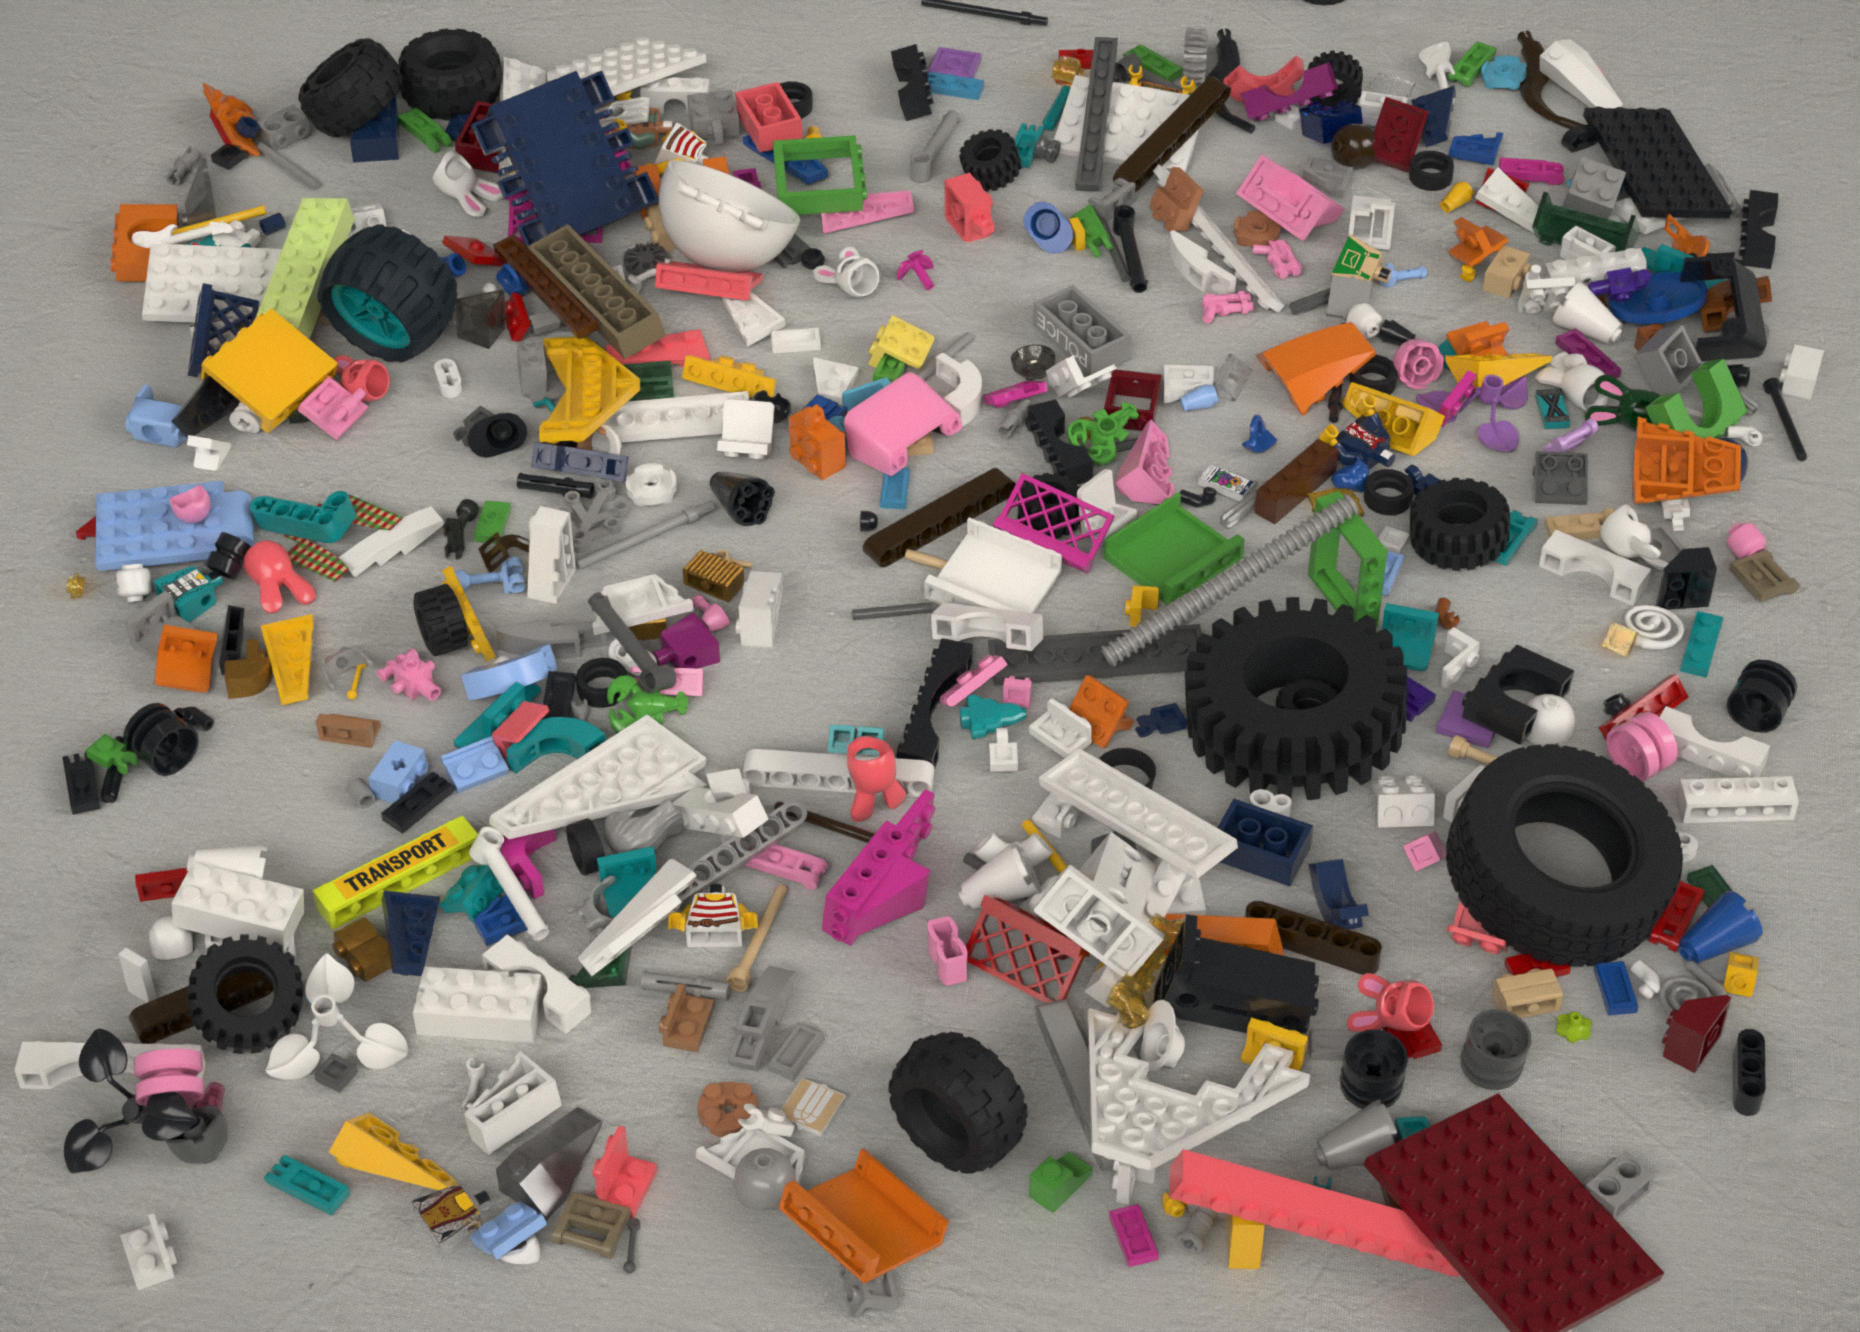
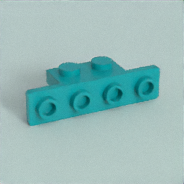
M1664 244L1657 248V252L1647 247L1641 249L1646 258V268L1655 272H1681L1684 259L1694 257ZM1725 279L1704 280L1707 290L1725 281Z
M515 682L454 740V746L460 749L492 736L491 734L524 701L532 702L541 693V687L534 683L523 686Z

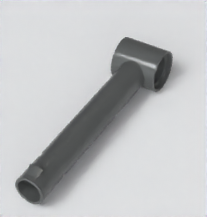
M1134 53L1126 55L1116 62L1114 74H1122V81L1130 78L1129 66L1131 64L1133 65V73H1138L1140 65L1142 67L1140 58ZM1142 67L1143 76L1138 81L1181 90L1182 93L1183 89Z
M600 592L593 594L588 599L592 611L596 612L641 669L640 684L643 690L647 693H654L674 687L676 684V673L673 667L668 664L658 666L611 607L605 596Z

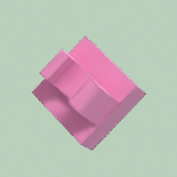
M1015 676L1005 678L1003 684V703H1012L1024 708H1030L1032 690L1030 678H1025V680L1015 679Z

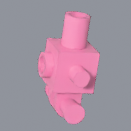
M413 648L409 649L404 655L398 654L395 657L396 661L391 659L386 662V667L376 671L377 676L383 682L388 677L394 676L395 683L391 685V689L395 694L402 691L412 700L422 694L430 701L436 700L441 694V688L433 683L432 671L436 668L431 660L424 663L419 659L418 653Z

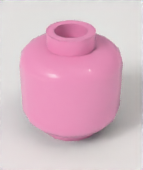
M1737 523L1730 528L1728 532L1730 535L1726 543L1738 559L1766 549L1764 547L1766 539L1753 523Z

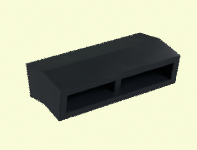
M228 605L219 659L221 675H225V661L240 660L245 608Z

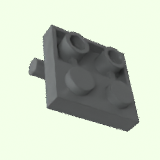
M1536 451L1535 466H1533L1532 475L1535 476V503L1586 505L1588 502V453Z

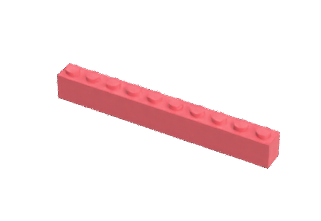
M1182 1149L1170 1165V1198L1212 1209L1215 1212H1223L1241 1217L1244 1220H1252L1270 1225L1273 1228L1292 1231L1302 1236L1321 1239L1331 1244L1343 1245L1357 1249L1360 1252L1383 1256L1389 1260H1397L1419 1268L1441 1272L1448 1276L1458 1277L1460 1275L1403 1210Z

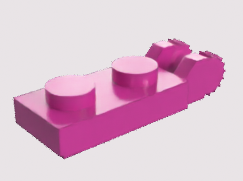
M1503 157L1499 160V168L1506 175L1518 180L1531 182L1546 181L1549 185H1559L1564 180V166L1561 163Z

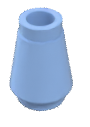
M1204 384L1180 397V403L1183 411L1212 408L1214 404L1218 403V397L1212 384L1208 386Z

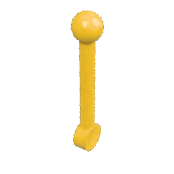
M366 664L356 665L357 669L351 690L347 692V698L350 700H354L357 697L356 688L361 671L366 667Z

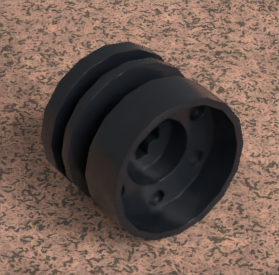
M1760 659L1749 662L1743 668L1737 684L1728 696L1726 706L1729 715L1741 727L1753 732L1767 733L1775 730L1781 724L1786 715L1787 708L1791 705L1796 695V680L1791 672L1779 663Z
M161 703L148 704L139 709L128 721L123 734L126 748L136 754L137 758L142 760L152 771L162 776L173 775L183 769L192 760L199 744L198 733L194 728Z
M1365 1030L1355 1034L1348 1041L1343 1056L1340 1087L1349 1102L1363 1109L1373 1101L1380 1099L1381 1104L1388 1108L1400 1098L1408 1064L1407 1050L1401 1040L1393 1034L1382 1030Z

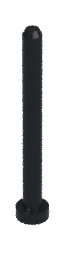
M1774 377L1769 378L1763 383V388L1772 397L1797 459L1805 461L1807 454L1781 395L1782 385L1780 380Z

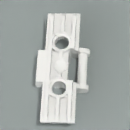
M640 97L616 101L610 104V106L596 110L595 113L612 109L614 114L599 120L602 127L613 123L616 119L623 120L627 125L648 122L650 99L649 97ZM613 131L608 132L605 135H611L613 134Z

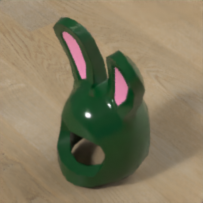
M1601 375L1595 380V390L1600 394L1618 400L1619 405L1591 406L1585 412V421L1592 418L1597 422L1598 426L1620 423L1633 431H1636L1638 417L1647 419L1646 422L1652 423L1645 407L1660 397L1659 393L1641 389L1632 390L1611 375Z

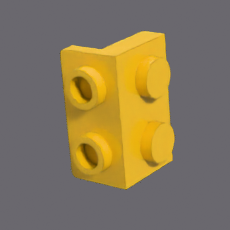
M1251 1018L1247 1027L1246 1045L1241 1054V1062L1251 1065L1264 1044L1268 1043L1294 1051L1293 1061L1288 1068L1301 1071L1307 1055L1308 1036L1302 1035L1295 1030H1287L1275 1026L1268 1021Z

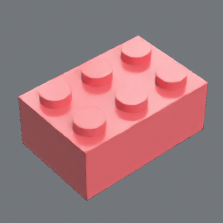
M779 82L735 92L739 119L759 152L772 150L773 140L803 139L802 120Z

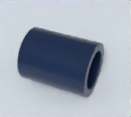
M279 212L259 221L260 228L266 236L286 227L285 220Z

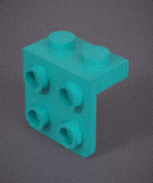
M1386 603L1382 630L1387 629L1392 634L1393 647H1401L1404 654V666L1406 665L1407 669L1426 671L1436 637L1439 613Z
M653 846L597 858L599 881L602 882L609 876H614L616 879L612 885L603 891L609 917L615 918L657 873L656 856Z

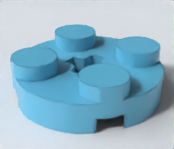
M1497 56L1495 61L1491 63L1486 61L1482 65V80L1488 89H1517L1527 76L1526 63H1521L1520 58L1516 56Z

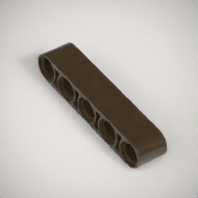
M1253 901L1246 906L1245 917L1276 919L1283 949L1361 975L1366 973L1375 974L1379 970L1382 946L1373 937L1263 901Z
M239 972L228 976L219 984L217 999L219 1004L226 1011L230 1012L268 996L274 989L268 980L256 973ZM188 986L140 1005L131 1011L129 1021L141 1043L152 1044L194 1027L192 1023L193 1017L189 1015Z

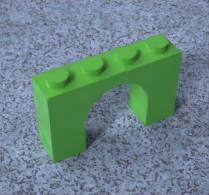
M1724 358L1705 362L1691 372L1703 401V418L1699 426L1690 418L1679 392L1662 395L1645 407L1653 424L1663 423L1670 425V429L1680 432L1688 430L1694 432L1695 436L1705 439L1707 436L1716 438L1725 433L1724 429L1737 424L1740 421L1739 418L1748 412Z

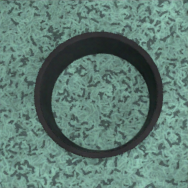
M1116 748L1104 753L1099 758V760L1111 767L1130 765L1141 769L1149 778V782L1145 787L1152 789L1156 776V766L1153 760L1144 752L1133 748Z

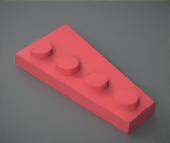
M700 329L666 334L665 337L654 344L647 346L626 359L611 345H605V351L626 368H642L644 364H651L655 367H665V364H680V367H684L687 355L710 360Z

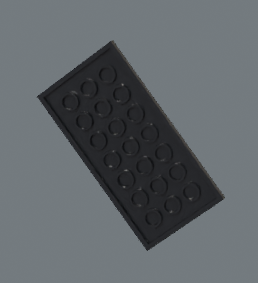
M1600 106L1585 108L1583 117L1591 127L1594 136L1613 168L1626 172L1622 184L1642 217L1666 218L1670 214L1673 218H1730L1731 208L1670 110L1665 108L1646 109L1642 107L1637 109H1626L1623 107L1603 108Z

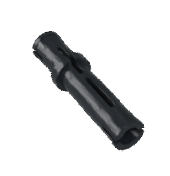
M519 473L517 477L518 489L562 494L563 497L569 491H576L580 494V497L589 499L594 494V483L573 481L570 477L559 479Z

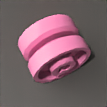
M1641 712L1632 717L1628 722L1614 727L1607 734V751L1613 764L1616 766L1619 764L1630 771V775H1635L1642 782L1676 762L1678 750L1672 731L1661 718L1653 713Z
M179 1048L155 1050L136 1056L134 1058V1075L142 1080L135 1086L136 1103L147 1106V1101L151 1095L166 1092H177L184 1098L187 1104L203 1099L205 1096L204 1081L196 1076L203 1070L202 1054L196 1050Z

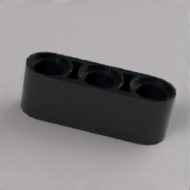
M1745 1029L1738 1034L1733 1053V1106L1741 1115L1753 1116L1760 1111L1766 1089L1765 1039L1757 1030Z

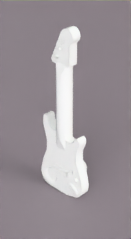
M1448 42L1434 44L1419 53L1422 64L1427 68V78L1431 79V76L1436 74L1440 90L1448 88L1445 73L1455 74L1453 66L1449 62L1451 47Z
M210 222L208 226L172 235V232L178 226L169 225L158 232H136L132 235V243L144 248H150L151 243L179 244L211 234L214 236L224 233L232 234L234 227L229 224Z

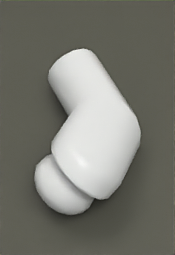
M1641 960L1637 961L1632 966L1631 972L1644 982L1639 987V992L1647 999H1651L1655 993L1658 994L1660 991L1659 977Z

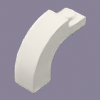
M941 353L936 356V376L956 389L943 399L960 414L963 427L971 422L980 411L982 404L981 374L977 367L968 359L960 364L945 353Z

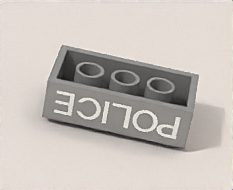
M1074 285L1034 302L1033 325L1068 357L1074 356L1078 366L1088 375L1130 359L1131 335Z

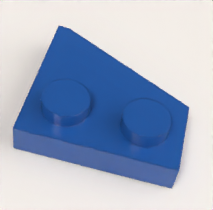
M1498 132L1493 138H1483V134L1454 136L1449 149V157L1494 165L1503 140V133Z
M506 894L502 898L496 897L490 903L489 908L482 911L474 919L475 928L486 946L500 941L506 935L511 937L528 930Z

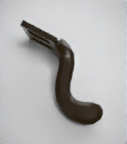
M496 532L478 550L488 572L491 573L510 557L507 550L511 547H517L529 553L530 540L514 534L501 537ZM494 540H497V544L486 553V547ZM502 552L503 556L495 564L491 565L492 559Z

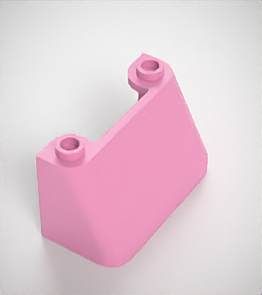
M911 372L902 375L852 408L844 420L850 457L889 476H893L907 464V447L938 426L941 432L947 436H951L962 429L960 414L920 376Z

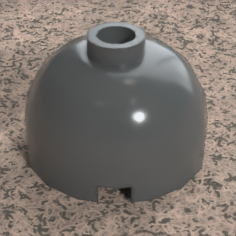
M212 1105L192 1109L199 1122L181 1136L166 1140V1144L171 1152L184 1163H210L218 1157V1154L227 1142L228 1127L226 1120L219 1108Z

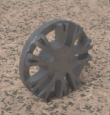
M646 242L647 245L643 246L642 243L640 245L636 244L635 248H628L625 251L624 267L631 274L638 276L646 272L643 269L656 268L659 262L665 263V260L668 259L665 249L662 246H653V243L649 244V242Z

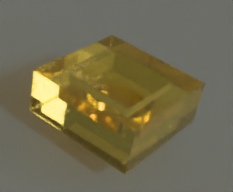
M1612 622L1602 646L1628 657L1639 632Z

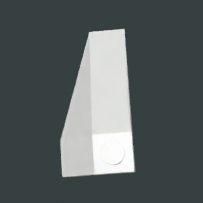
M1572 40L1555 41L1540 55V71L1588 107L1616 108L1623 106V103L1588 52Z

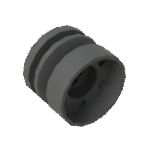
M1491 1009L1483 1011L1474 1017L1469 1026L1466 1041L1460 1055V1065L1465 1076L1475 1085L1489 1090H1502L1515 1084L1523 1071V1066L1531 1046V1032L1527 1024L1520 1017L1506 1010Z

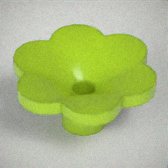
M1570 1012L1568 1015L1561 1014L1558 1016L1556 1033L1559 1036L1565 1037L1571 1043H1576L1580 1039L1587 1040L1590 1038V1029L1592 1027L1590 1019L1582 1017L1579 1012Z

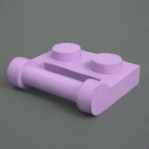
M1590 418L1584 421L1579 428L1571 430L1564 436H1557L1543 448L1545 452L1567 453L1595 434L1599 428L1598 424L1594 419Z

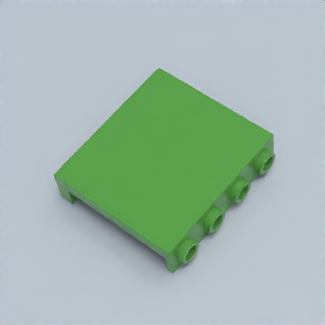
M1179 492L1165 499L1152 510H1148L1135 521L1128 523L1115 534L1109 535L1104 541V559L1140 586L1158 587V599L1166 605L1194 588L1201 587L1202 583H1207L1210 578L1213 579L1215 575L1222 573L1223 570L1228 569L1231 565L1243 559L1244 538L1236 534L1228 540L1180 506L1181 494Z

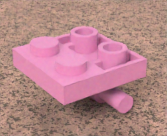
M328 377L299 405L298 411L335 440H338L366 413L368 406L361 401L366 396V392L362 388H358L351 394L332 378Z

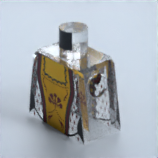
M458 1184L412 1200L416 1221L443 1260L471 1241L470 1235L476 1232L482 1225L480 1213L493 1207L491 1199L485 1190L469 1197L463 1187Z

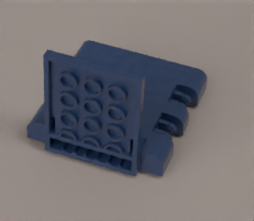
M574 71L491 105L485 118L471 125L484 156L506 149V152L494 156L491 160L493 163H500L507 158L511 160V166L504 167L497 173L499 177L512 172H516V174L498 181L497 185L504 200L525 192V196L511 202L513 207H518L528 201L532 209L517 215L518 220H523L533 215L536 216L535 219L517 226L526 248L567 224L579 236H583L645 210L659 202L658 195L647 172L625 180L624 177L639 171L637 166H630L621 171L618 165L621 162L630 160L633 157L631 152L618 157L614 156L634 145L628 128L606 136V133L619 128L618 122H613L602 127L599 120L608 118L614 113L612 109L595 113L596 110L604 108L615 101L602 71L580 79L578 72Z

